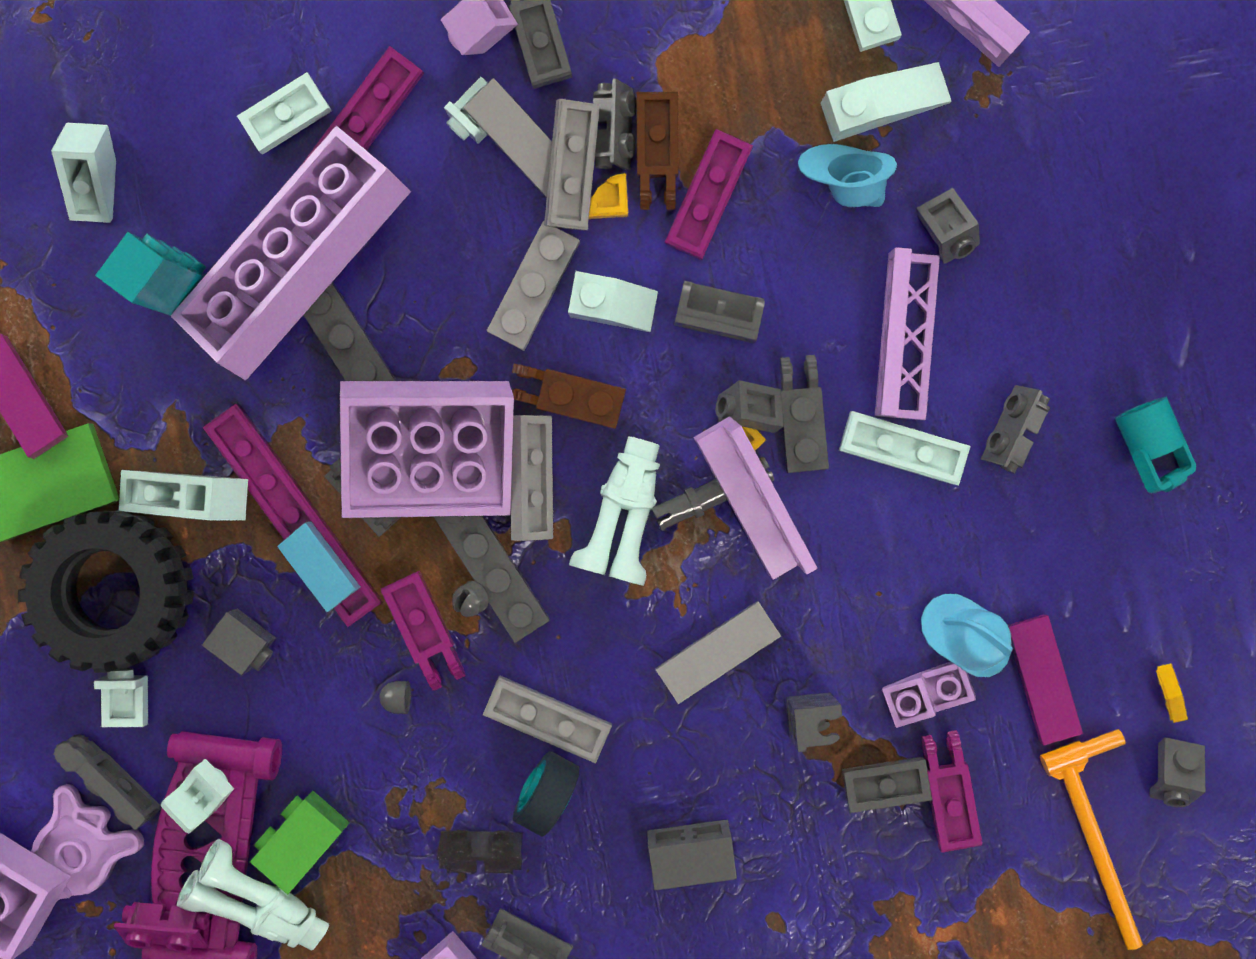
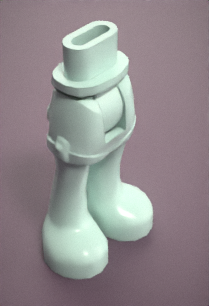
M628 436L624 453H618L617 458L621 461L616 463L608 482L601 486L600 494L603 500L593 536L587 547L574 551L570 559V566L605 575L620 511L625 509L628 510V515L609 577L644 586L646 570L639 563V550L649 512L657 503L654 497L656 471L654 470H658L660 464L655 462L660 445Z
M217 839L208 850L200 871L195 870L188 877L177 900V906L184 910L207 912L239 922L251 929V933L254 935L262 936L271 941L288 942L287 946L292 948L299 944L311 951L314 950L329 927V923L315 917V909L307 908L293 894L289 893L287 895L278 886L257 881L235 869L232 865V847L221 839ZM216 888L222 889L224 891H227L229 893L252 901L257 904L256 908L239 902L221 893Z

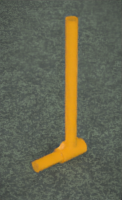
M1116 729L1081 743L1078 740L1041 754L1040 760L1048 776L1059 780L1063 779L1126 948L1128 950H1135L1140 948L1143 943L1079 776V772L1084 770L1088 758L1126 744L1120 729Z

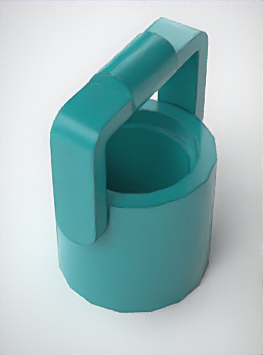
M1167 396L1136 406L1115 417L1142 482L1149 493L1169 492L1186 482L1187 477L1196 471V463ZM1173 452L1180 468H1176L1159 478L1151 460Z

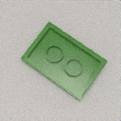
M88 423L66 431L69 437L35 459L27 457L22 447L0 454V542L119 501V495L94 424Z

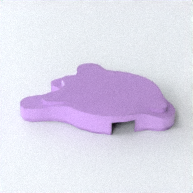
M65 784L54 791L52 817L48 824L38 833L33 842L31 852L71 876L58 898L60 900L75 895L89 894L99 888L112 874L115 864L120 858L135 854L143 848L144 838L139 831L133 829L118 832L108 831L106 825L111 816L109 809L104 806L85 805L78 789L73 785Z

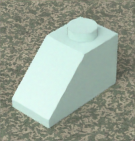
M66 123L51 151L69 220L111 223L113 219L116 158L108 125Z
M576 271L568 314L571 318L651 332L658 291L616 278Z

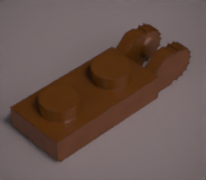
M637 92V178H640V210H650V205L652 204L650 178L666 177L664 204L666 205V210H675L676 177L679 175L678 92Z
M514 363L512 373H515L518 377L543 381L539 396L529 394L521 389H511L514 400L535 405L536 409L613 429L617 428L626 392L625 388L550 369L542 371Z

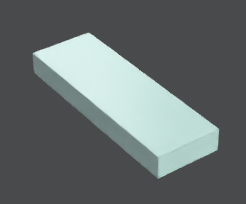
M850 411L838 451L959 486L970 446Z

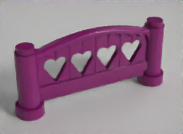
M181 731L179 734L173 733L168 741L167 756L168 758H174L178 764L165 798L175 791L193 768L204 759L214 768L221 770L234 790L205 821L222 835L218 839L232 847V865L235 869L246 875L258 779L273 781L276 778L282 758L281 740L262 737L257 742ZM163 808L160 811L154 838L151 887L153 904H162L166 907L162 920H168L172 905L177 906L179 894L184 886L182 884V876L187 872L184 867L185 857L193 856L202 863L208 850L216 840L200 848L190 847L187 843L188 833ZM216 888L221 893L243 903L242 897ZM209 913L212 918L209 919L207 929H200L199 931L207 944L206 949L192 948L190 952H176L168 949L166 945L151 944L149 948L142 949V959H257L256 943L238 941L239 922Z

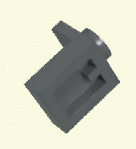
M953 188L917 207V217L938 245L939 256L944 264L955 258L962 259L968 256L980 244L979 223Z
M741 380L737 381L718 395L715 408L718 422L730 416L742 427L771 433L777 432L783 428L781 389Z

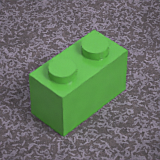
M314 791L304 800L297 795L280 814L286 819L280 828L276 831L270 826L253 845L259 852L250 863L287 895L350 823Z

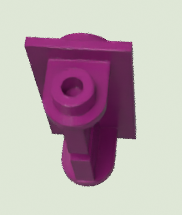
M134 902L132 906L126 905L122 912L123 923L114 924V928L125 941V944L134 948L147 949L151 944L166 945L168 949L176 952H190L192 948L206 949L207 947L206 942L199 933L200 929L206 930L208 927L209 913L192 912L172 905L168 920H162L166 908L164 905Z

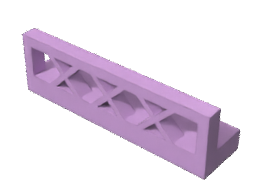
M924 0L998 67L1030 33L995 0Z
M896 247L888 253L875 416L926 420L940 259L938 255L914 254L912 249ZM911 263L928 265L927 283L917 291L909 284ZM926 290V301L924 302L919 295ZM914 300L924 312V323L911 332L906 326L907 305ZM923 330L921 344V342L916 338V335H918ZM909 341L921 353L920 364L910 373L902 366L904 346ZM919 372V383L917 384L912 377ZM906 382L918 394L916 411L899 409L900 387Z
M729 416L693 437L768 575L774 580L796 566H799L806 574L816 570L817 566L742 426Z

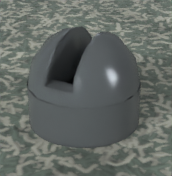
M468 581L461 585L452 596L453 609L456 612H460L464 617L479 614L488 607L489 603L487 592L482 585L475 581Z
M392 681L382 688L379 699L386 711L393 714H408L411 704V685L409 681Z

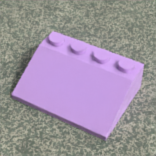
M340 381L342 518L510 515L514 396L509 381Z

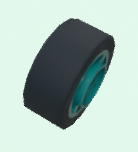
M549 751L531 772L521 790L513 813V821L541 837L549 833L569 803L578 780L579 766L554 752Z

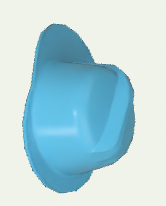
M838 144L818 145L810 148L801 154L798 161L800 171L807 178L828 184L834 200L846 207L881 206L885 200L887 179L895 173L897 168L895 158L886 153L870 152Z
M943 594L933 598L924 608L921 617L922 633L928 645L938 654L975 677H991L1000 673L1006 666L1013 650L1011 647V633L1008 625L999 615L987 611L972 600L958 594Z

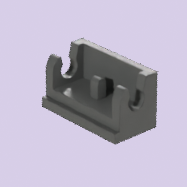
M684 280L674 326L754 344L757 341L765 300L760 297L730 292Z
M830 692L786 697L789 736L798 752H807L806 747L831 745L840 739V736L836 733L828 735L819 733L830 726V723L825 719L831 721L842 717L841 704Z
M728 819L647 830L654 890L737 879Z

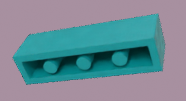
M127 232L95 276L131 303L171 315L204 278L205 274H203V271L206 269V266L189 253H184L175 246L171 247L148 233L142 239Z

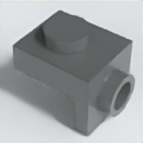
M1164 737L1158 743V782L1150 788V798L1163 800L1164 804L1171 807H1186L1206 792L1205 746Z

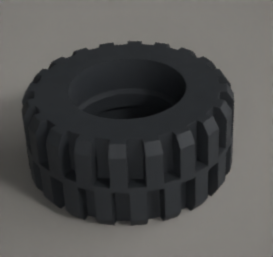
M102 511L75 515L64 519L63 525L52 526L44 532L43 537L45 541L34 543L28 552L29 557L33 558V562L22 565L19 577L26 580V586L23 589H18V602H26L27 613L21 614L24 625H33L37 633L32 635L31 638L39 647L49 645L52 648L49 656L59 663L70 660L69 665L72 669L86 671L93 668L95 673H107L116 669L122 670L148 660L159 654L160 649L169 646L177 638L175 631L185 626L189 614L184 612L185 606L193 603L194 591L187 590L186 582L193 579L191 567L184 569L181 559L187 555L181 545L173 546L170 540L173 535L165 527H154V520L146 516H133L131 512ZM101 551H110L122 557L134 570L139 583L140 599L137 610L128 624L117 629H107L93 622L82 610L77 597V578L81 567L92 554Z

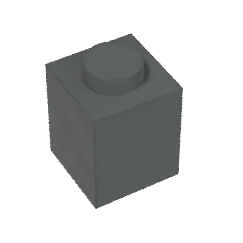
M237 608L226 612L202 646L242 676L253 668L259 671L267 663L273 654L269 647L276 637Z

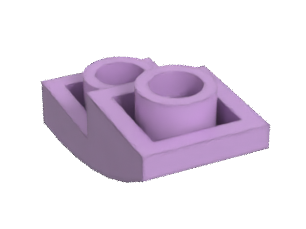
M952 662L919 672L882 688L896 728L934 717L938 711L976 700L968 673Z

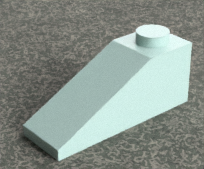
M939 62L865 78L829 90L822 99L821 106L833 142L949 104L951 98Z
M121 470L119 511L201 520H246L248 479Z

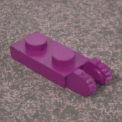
M420 570L381 588L383 597L415 664L419 663L431 689L437 690L442 687L441 676L429 658L437 653L442 652L448 669L454 678L458 680L466 675L457 652L452 647L455 644Z
M957 730L947 732L946 744L952 764L939 766L937 747L933 737L928 735L921 738L932 797L930 803L937 842L942 853L982 845L969 766L964 761Z

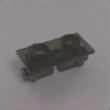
M504 830L495 832L441 831L437 851L439 869H447V873H477V861H484L485 873L514 874V870H522L521 849L523 832H508Z

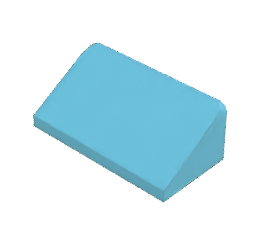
M311 521L304 523L277 546L326 612L332 610L361 588Z

